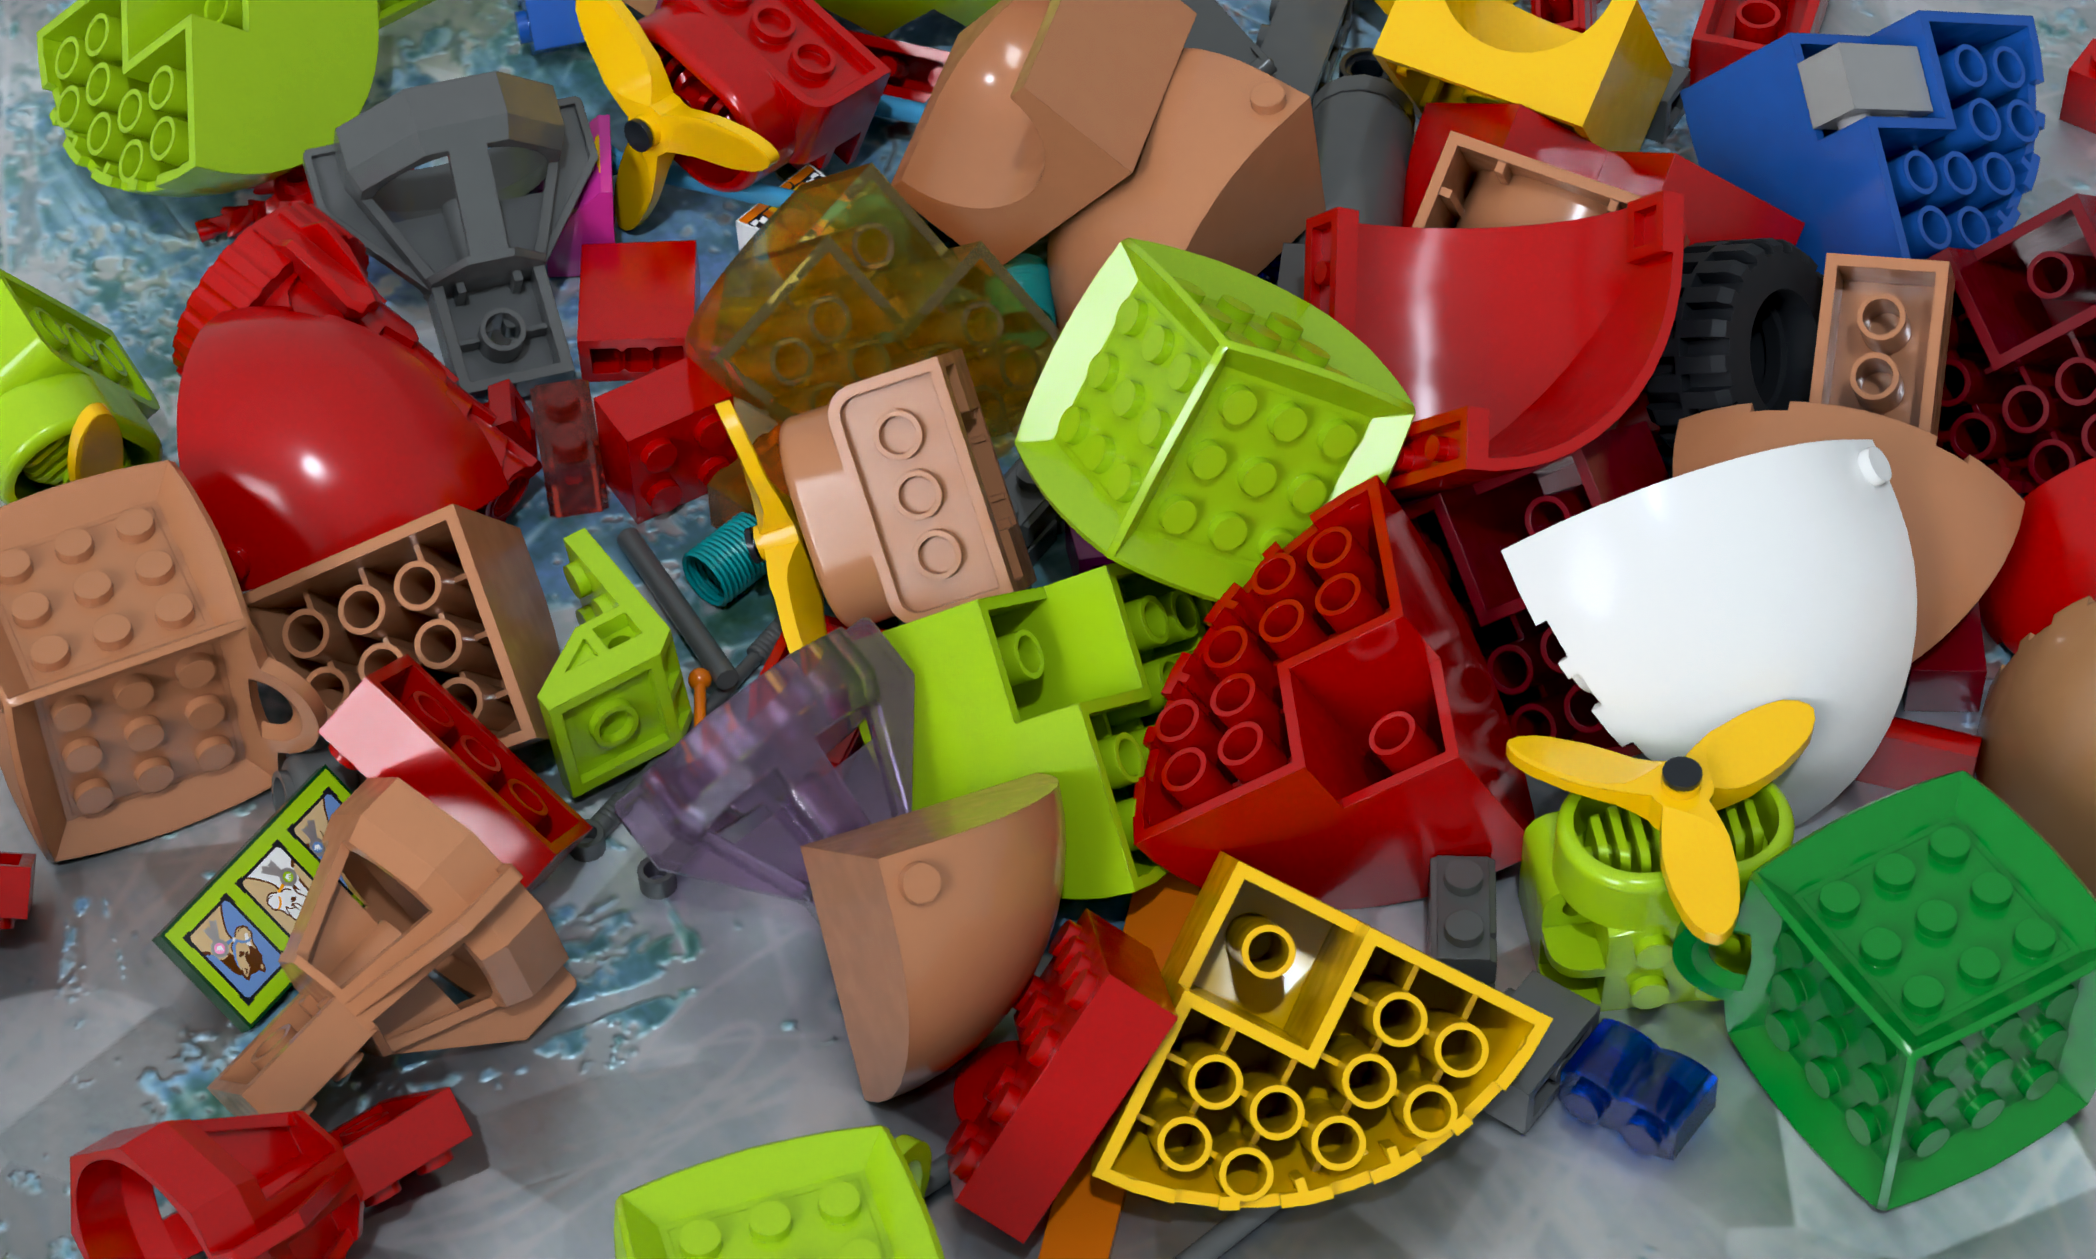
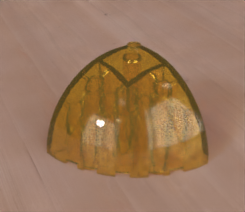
M871 162L802 183L745 244L714 283L690 323L685 337L684 349L687 356L714 382L749 408L782 425L791 416L830 404V400L837 391L849 384L962 348L990 437H998L1012 432L1014 427L1021 424L1032 393L1061 331L982 241L948 249Z

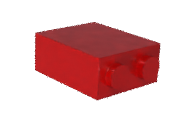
M696 240L582 244L577 330L582 382L633 381L699 352L700 273Z

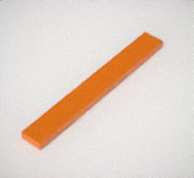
M1170 872L1156 883L1132 893L1123 932L1152 950L1160 972L1201 890L1200 887ZM1095 1141L1052 1203L1038 1259H1111L1128 1190L1092 1176L1091 1158Z

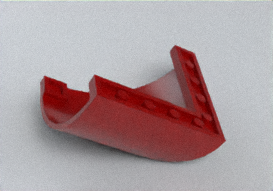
M1661 190L1627 202V208L1614 212L1568 221L1510 227L1418 228L1359 223V210L1336 207L1306 219L1304 300L1332 317L1363 342L1392 373L1415 407L1416 414L1407 439L1386 484V487L1399 504L1552 462L1577 451L1598 438L1621 418L1638 398L1653 375L1667 345L1675 320L1681 290L1684 240L1687 232V224L1684 218L1685 193Z

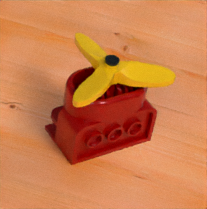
M622 0L575 1V10L581 31L602 80L628 117V122L624 127L628 143L618 168L614 192L615 217L618 226L625 231L638 227L650 216L658 203L673 160L704 186L726 193L738 192L748 188L783 167L787 162L797 170H800L809 163L819 171H822L829 164L834 152L847 165L853 163L857 158L892 72L888 66L814 0H658L654 12L638 21Z

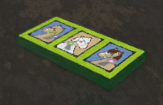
M326 764L318 768L152 939L160 950L241 1033L250 1030L292 986L278 960L281 952L285 950L326 850L322 839L331 814L352 794L350 789ZM340 876L338 882L364 908L365 905L348 888L344 879Z

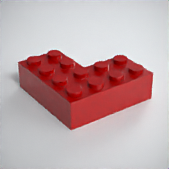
M1087 908L1076 923L1068 919L1061 926L1048 950V953L1053 955V958L1040 977L1035 974L1032 976L1019 1000L1012 1007L1017 1010L1013 1018L1022 1052L1011 1067L1003 1063L995 1071L983 1093V1098L988 1102L974 1122L969 1119L961 1122L950 1138L945 1153L950 1156L947 1163L954 1201L1023 1244L1179 1018L1152 950Z

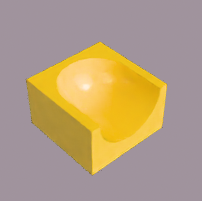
M1395 0L1372 53L1396 88L1402 90L1411 100L1414 113L1419 120L1421 119L1426 102L1521 104L1607 151L1639 152L1674 71L1637 0H1611L1599 19L1583 33L1546 21L1505 0Z

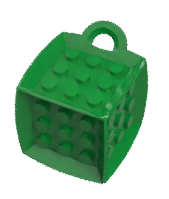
M1966 771L1951 772L1911 785L1852 810L1792 844L1753 871L1741 898L1738 921L1732 933L1751 936V961L1745 975L1733 973L1718 966L1710 957V944L1692 935L1683 921L1677 927L1672 947V957L1677 970L1690 984L1700 991L1724 1000L1727 1033L1762 1087L1807 1143L1843 1180L1876 1209L1887 1211L1917 1201L1997 1165L2067 1121L2089 1104L2096 1091V898L2059 853L2026 820L1993 791Z

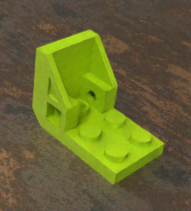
M585 528L563 538L570 562L563 566L564 575L576 597L580 599L582 605L581 608L575 611L579 626L575 627L537 695L562 784L573 798L681 744L693 719L671 629Z

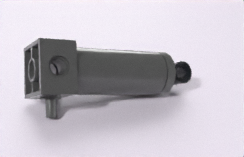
M1358 48L1349 51L1342 57L1339 63V78L1326 83L1314 95L1312 101L1326 207L1324 212L1336 207L1359 210V223L1403 227L1405 178L1413 145L1416 120L1413 103L1402 90L1396 88L1372 54L1374 48ZM1306 229L1292 243H1283L1277 283L1278 287L1303 300Z

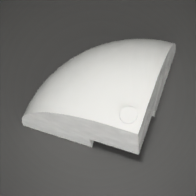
M1873 439L1824 440L1801 443L1714 464L1653 484L1591 508L1501 550L1515 585L1535 625L1537 626L1547 621L1566 653V656L1558 662V665L1568 679L1573 678L1581 689L1585 692L1593 693L1599 701L1593 706V714L1621 747L1633 742L1651 761H1668L1678 756L1685 757L1710 731L1749 710L1779 700H1799L1810 704L1815 713V724L1810 744L1784 773L1773 780L1790 804L1795 827L1809 820L1833 802L1855 780L1877 750L1891 725L1903 696L1912 663L1916 636L1917 587L1915 565L1908 530L1890 483L1892 477L1891 467L1883 452L1875 446Z

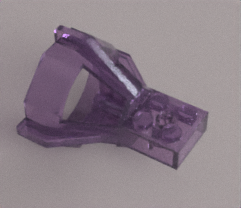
M861 618L846 630L841 626L787 655L707 715L642 776L640 785L616 802L614 813L659 871L798 902L805 906L820 926L800 846L912 812L915 674L870 618ZM867 720L872 740L834 768L826 755ZM762 805L772 815L735 844L718 835L744 820Z

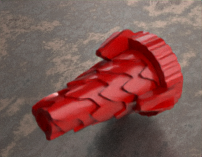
M296 202L293 206L287 204L279 207L240 233L236 240L221 252L215 263L207 269L200 279L199 285L189 297L185 311L180 316L177 324L178 330L174 336L172 346L174 348L172 355L173 364L177 368V374L182 377L185 361L198 333L207 322L222 311L252 306L294 307L296 312H304L320 317L330 314L364 326L394 342L420 360L448 386L449 390L445 393L458 406L466 419L470 421L474 418L498 458L509 489L475 512L506 523V518L525 495L529 479L542 469L541 462L493 425L497 416L456 383L459 378L418 341L419 337L414 327L386 305L387 301L367 279L369 255L365 253L367 248L364 243L320 208L311 203L307 205L304 202Z

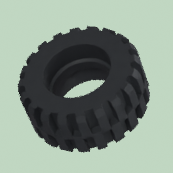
M1758 238L1694 243L1684 248L1682 282L1675 320L1657 367L1642 392L1647 393L1650 404L1646 406L1649 417L1653 423L1660 426L1661 429L1658 435L1665 445L1674 450L1679 419L1707 410L1736 404L1753 403L1754 411L1788 410L1790 401L1809 402L1824 275L1816 272L1818 265L1810 256L1792 243L1783 239Z

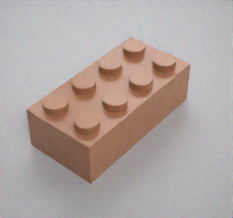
M1827 253L1809 402L1832 404L1872 412L1902 421L1938 436L1956 280L1950 261Z

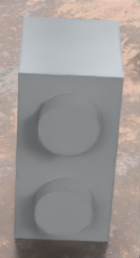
M1838 42L1797 63L1813 129L1839 131L1866 116L1921 118L1933 112L1917 46Z

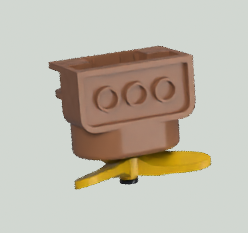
M962 348L849 384L837 391L830 400V404L787 418L780 428L779 450L790 497L769 479L730 399L715 404L718 415L741 461L754 505L758 525L744 530L747 549L754 563L758 564L763 562V560L766 561L769 586L776 602L786 645L792 662L805 684L812 685L827 679L830 671L829 642L824 616L823 593L839 621L848 628L858 629L893 617H898L901 621L909 623L976 599L1025 590L1037 581Z

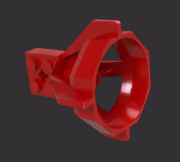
M450 1086L384 1099L329 1132L303 1110L200 1120H170L118 1130L70 1157L71 1234L84 1259H188L203 1250L208 1259H345L349 1248L354 1241L359 1240L363 1233L364 1207L374 1206L399 1193L402 1187L398 1180L415 1170L417 1175H423L453 1160L455 1156L451 1148L473 1134ZM153 1185L177 1211L163 1218L161 1217Z

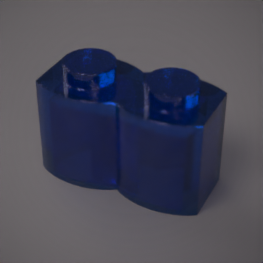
M1603 1018L1561 1070L1559 1099L1579 1121L1616 1129L1623 1136L1626 1143L1635 1151L1644 1155H1654L1663 1159L1674 1160L1715 1108L1718 1078L1694 1059L1670 1049L1660 1048L1649 1037L1635 1028L1613 1019Z

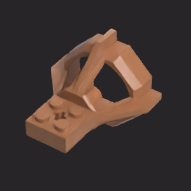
M399 777L367 778L331 814L322 839L326 850L285 950L281 952L278 960L299 994L215 1078L207 1089L233 1116L303 1110L310 1115L317 1105L313 1097L330 1079L334 1082L340 1081L360 1063L364 1056L360 1049L368 1055L385 1057L394 1054L527 1040L576 988L577 981L563 966L570 958L544 907L520 883L523 875L511 863H501L470 829ZM340 876H342L348 888L365 905L364 908L338 882ZM433 970L470 999L455 1004L427 974Z

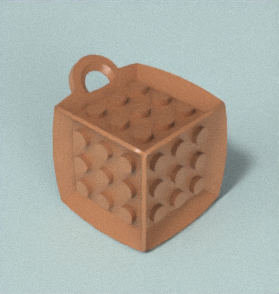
M165 460L90 476L43 490L0 507V767L30 833L47 860L59 862L106 852L173 832L220 813L271 788L273 773L282 769L283 762L287 758L286 753L304 752L316 744L320 737L317 731L327 721V711L324 702L305 678L285 664L267 656L260 634L250 620L239 582L219 533L194 488L175 462ZM257 682L274 688L288 700L293 710V716L290 721L283 724H275L268 721L259 697Z

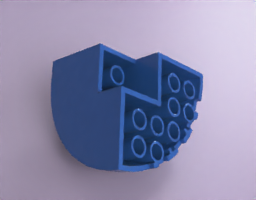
M1918 10L1870 36L1790 32L1680 91L1686 122L1699 166L1804 222L1805 225L1796 243V247L1813 259L1818 265L1816 272L1824 275L1827 253L1926 260L1947 247L1974 250L2015 226L2021 215L2017 208L2022 194L2032 191L2041 158L2034 153V143L2039 131L2045 127V114L2038 110L2036 111V85L2044 82V74L2034 17L2028 15ZM1838 42L1917 46L1933 112L1921 118L1866 116L1839 131L1813 129L1797 63Z

